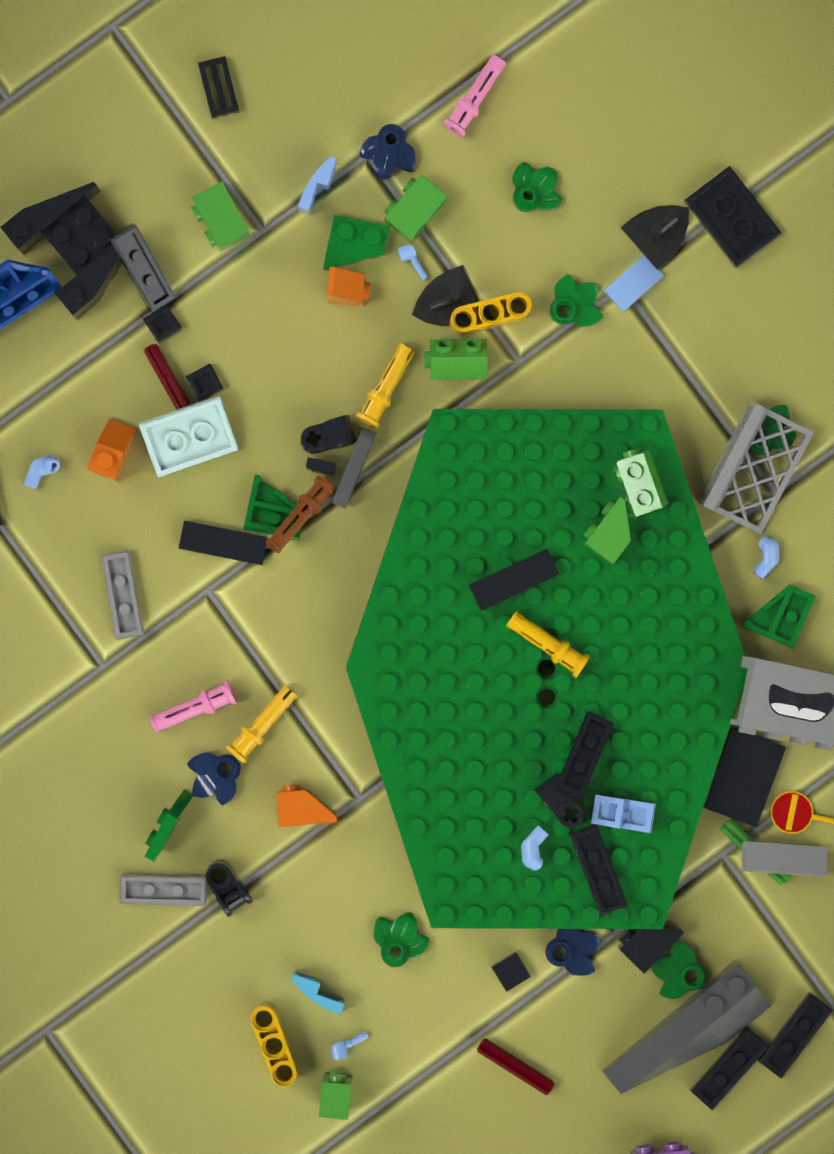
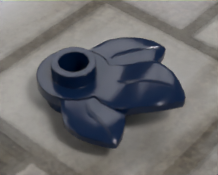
M396 124L383 126L378 135L368 137L361 146L360 157L373 159V169L379 180H385L390 177L397 167L411 173L416 163L414 148L405 142V132ZM389 133H393L397 137V141L394 144H390L386 140V136Z
M206 752L196 755L187 763L188 767L198 774L192 788V795L194 797L205 798L215 794L216 799L221 805H225L233 799L237 791L235 780L241 772V765L236 757L229 754L217 757ZM224 763H229L232 766L231 773L225 774L222 772L221 767Z
M558 929L556 938L552 939L546 946V958L554 966H564L572 975H589L595 972V968L588 956L598 948L601 938L591 932H580V929ZM557 947H563L565 953L563 956L557 957L554 954V950Z

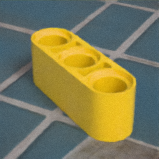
M515 292L460 306L452 312L449 320L450 328L455 334L467 335L519 322L528 316L532 303L525 293ZM514 300L522 301L525 305V311L521 314L514 313L511 310L510 303ZM487 307L494 308L498 313V318L493 321L487 320L483 316V310ZM459 314H465L469 317L471 324L466 328H461L456 324L455 317Z
M261 1003L252 1012L251 1024L272 1080L278 1086L286 1087L293 1084L296 1080L298 1065L278 1011L272 1004ZM263 1010L268 1011L272 1015V1022L261 1024L257 1020V1013ZM278 1038L282 1042V1049L271 1051L267 1047V1040ZM281 1065H288L292 1069L293 1074L289 1078H281L277 1073V1068Z

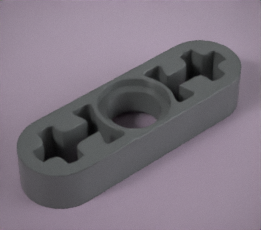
M365 427L362 428L335 493L333 504L346 509L377 432Z

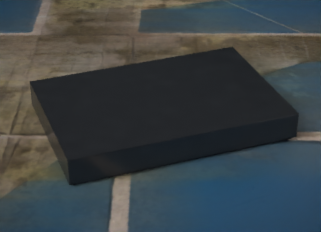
M728 166L684 200V203L735 269L782 233L731 166Z
M731 727L703 808L757 828L786 747L755 735L738 732L739 729Z

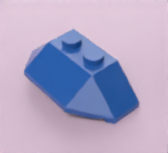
M8 259L0 264V330L55 295L54 293L62 288L49 268Z

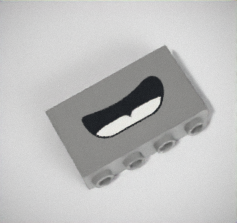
M743 656L741 667L748 670L738 718H731L730 724L739 726L738 732L755 735L756 730L765 731L764 737L781 740L782 735L790 737L789 742L806 746L807 740L816 742L815 748L832 751L834 746V675Z

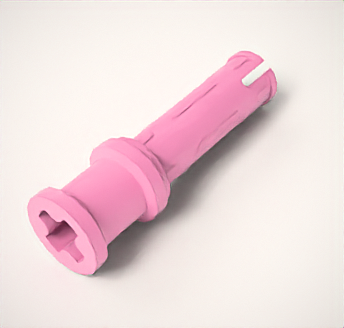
M491 55L465 97L456 101L457 107L449 119H445L442 123L451 133L461 138L465 136V129L472 118H477L479 114V105L506 66V63L501 58ZM487 78L486 82L484 83V85L482 86V88H481L480 91L478 92L479 88L481 87V85L483 84V82H484L485 79Z
M226 680L223 682V685L209 691L202 690L199 693V697L150 716V721L155 732L158 733L204 712L213 714L215 709L229 703L232 705L237 704L236 696L229 681Z

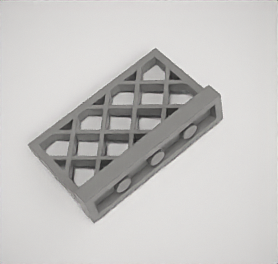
M750 400L698 503L761 534L814 432ZM766 415L776 420L779 431L764 436L761 425ZM781 422L789 427L783 429ZM793 430L803 433L804 436L799 445L789 448L785 433ZM757 432H758V433H759V438L754 439L755 436H756V434H757ZM780 435L784 450L770 455L765 440ZM761 442L765 457L750 461L748 454L750 446ZM786 454L789 465L785 471L775 474L771 459ZM745 457L746 463L741 464ZM767 461L771 475L756 480L752 466ZM748 467L752 482L737 487L735 480L737 471ZM773 480L775 492L772 496L762 499L758 484ZM732 483L733 488L728 490L730 484ZM754 486L758 501L743 506L739 491ZM735 493L739 505L738 508L727 511L719 507L724 496ZM769 502L765 509L764 503ZM760 505L762 517L758 524L755 525L748 521L745 510ZM741 512L742 518L735 515V513Z

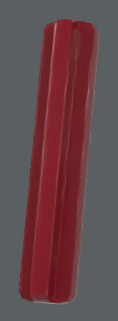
M155 343L146 347L144 353L176 410L191 405L159 346Z
M484 1038L478 1045V1053L544 1095H548L554 1087L553 1080L493 1042Z

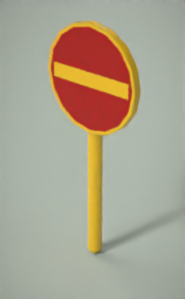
M787 791L780 794L771 806V819L774 825L779 830L788 834L804 831L812 820L834 824V818L813 814L810 800L804 794L796 791Z

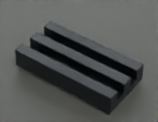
M223 56L199 62L198 66L212 119H216L219 116H228L231 113H240L226 57ZM218 64H222L232 104L230 107L226 106L216 67ZM206 67H211L221 109L218 110L215 109Z

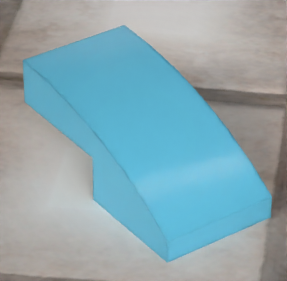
M294 971L291 980L307 997L329 1011L341 1015L345 1000L319 992L322 980Z

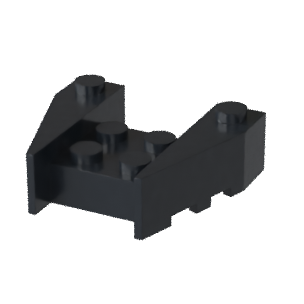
M95 182L24 208L0 227L23 255L45 237L65 260L76 276L54 294L77 320L101 300L104 291L111 280L114 279L122 264L121 259L109 240L111 236L116 234L115 231L89 201L100 192Z

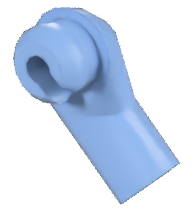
M47 455L33 460L23 485L37 489L42 476L55 473L60 469L59 459L54 455Z
M764 536L760 539L758 546L763 550V559L752 570L761 580L779 563V544L776 539H772L769 536Z
M537 826L521 845L522 862L531 870H538L543 865V859L540 858L538 846L545 840L548 834L540 826Z

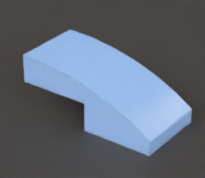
M330 157L314 173L301 196L298 205L299 212L311 213L318 188L329 191L337 165L336 158Z
M643 256L606 288L604 293L623 313L664 275Z
M595 795L591 823L652 833L656 804Z

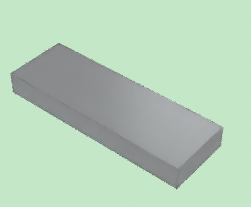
M130 551L101 555L115 639L119 640L145 635Z
M745 841L742 843V871L826 877L827 847Z
M121 874L120 904L206 906V876Z

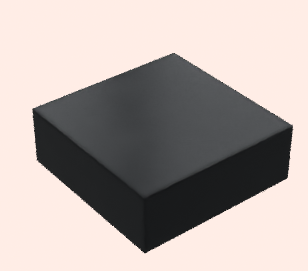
M167 304L143 319L159 344L183 329Z
M211 364L185 376L198 402L224 390Z
M307 458L306 468L308 471L331 476L335 475L336 463Z
M516 951L491 966L506 992L531 977Z

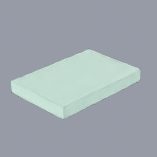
M220 395L139 422V427L157 477L239 450Z

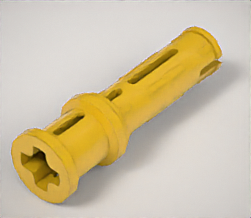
M403 344L398 345L378 385L374 390L368 392V400L362 411L357 412L355 416L357 419L378 429V421L385 408L390 407V397L409 362L415 355V351Z
M518 611L514 613L506 625L550 655L554 664L560 663L573 672L572 676L575 678L591 657L588 654L584 656L572 648L569 641L563 640L561 642Z
M285 685L282 686V689L251 725L243 726L241 728L242 732L231 745L227 744L225 746L243 764L247 762L246 757L257 745L263 743L264 739L262 736L290 704L297 699L298 696L291 692L283 700L284 696L290 691Z

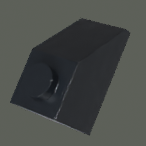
M664 926L663 929H627L618 939L621 943L617 947L645 974L684 932L678 926Z

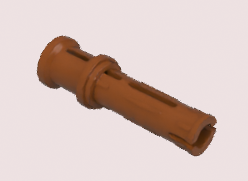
M320 476L314 479V484L307 493L299 496V504L273 535L266 540V544L271 550L279 554L310 516L319 514L323 503L329 496L333 497L336 493L332 484Z

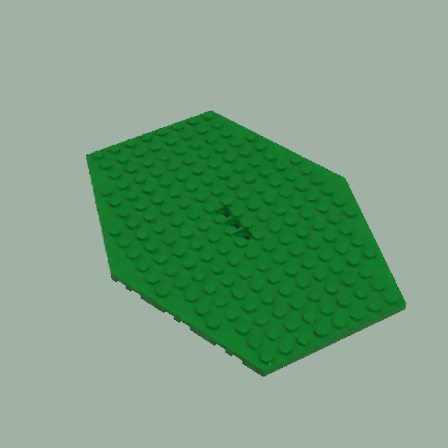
M432 410L346 664V671L431 928L663 929L731 726L730 720L734 717L748 669L741 667L742 657L745 654L663 410ZM638 447L641 452L650 450L668 505L636 517L634 511H630L626 504L631 541L615 563L610 565L584 545L587 538L583 535L593 522L599 525L605 517L601 511L611 499L615 502L619 497L625 500V495H627L624 483L621 484L615 471V468L618 467L616 462L624 458L623 453ZM548 548L560 575L480 611L469 584ZM516 611L545 631L552 633L561 642L563 640L569 641L570 646L584 656L586 654L591 656L576 678L572 676L573 672L560 663L554 664V672L550 676L546 677L540 674L539 664L543 660H550L551 662L553 660L545 651L506 626ZM546 688L554 693V700L549 705H543L538 698L540 691ZM588 711L614 724L583 799L580 802L578 801L584 811V818L578 826L568 828L558 821L534 789L556 772L560 775L584 716ZM595 795L656 804L652 833L597 825L628 905L625 908L600 916L569 834L594 825L591 823ZM566 807L564 809L566 814L563 816V819L565 821L571 820L574 823L578 820L576 814L579 812L576 808L571 810L569 807ZM537 826H540L548 834L545 840L538 846L540 858L543 859V865L538 870H531L522 862L521 845Z

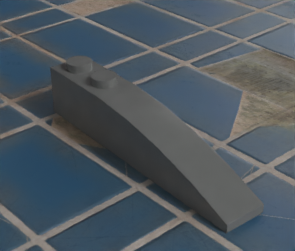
M733 961L602 1072L622 1094L727 1043L771 1005L740 966Z

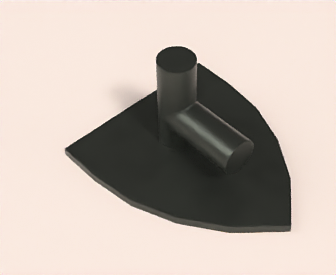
M675 205L657 206L634 216L621 226V229L658 270L677 253L684 241L689 224V208Z
M463 265L444 272L430 282L417 299L412 316L429 324L450 326L449 320L456 308L476 303L477 300ZM459 314L455 317V322L459 326L470 323V319L465 314Z

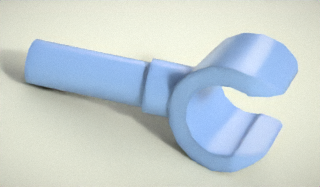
M409 244L399 247L398 252L401 261L411 260L422 281L426 279L428 275L419 263L414 247Z
M366 1031L346 1041L334 1042L331 1045L332 1058L334 1060L347 1058L348 1047H352L369 1038Z

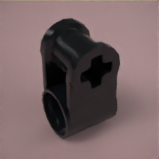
M349 415L339 416L324 423L310 426L301 434V446L303 450L310 454L339 449L357 442ZM310 433H314L315 437H321L317 447H313L311 443L306 444L305 441L309 439Z
M556 772L534 790L563 826L574 828L582 822L584 811L577 800L554 790L559 778V773ZM566 807H569L571 810L574 808L578 810L579 813L576 814L578 820L573 823L571 820L565 821L563 819V816L566 814L564 811Z
M217 860L209 865L206 872V881L228 917L232 916V912L242 905L253 903L248 890L239 880L228 862ZM221 867L226 871L227 878L224 881H216L212 878L211 871L214 868Z

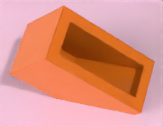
M330 267L327 291L329 304L363 306L364 299H369L370 282H365V274Z
M109 418L96 442L87 470L118 482L137 428Z
M300 784L283 785V791L276 792L279 827L334 823L338 821L336 813L310 791L300 789Z

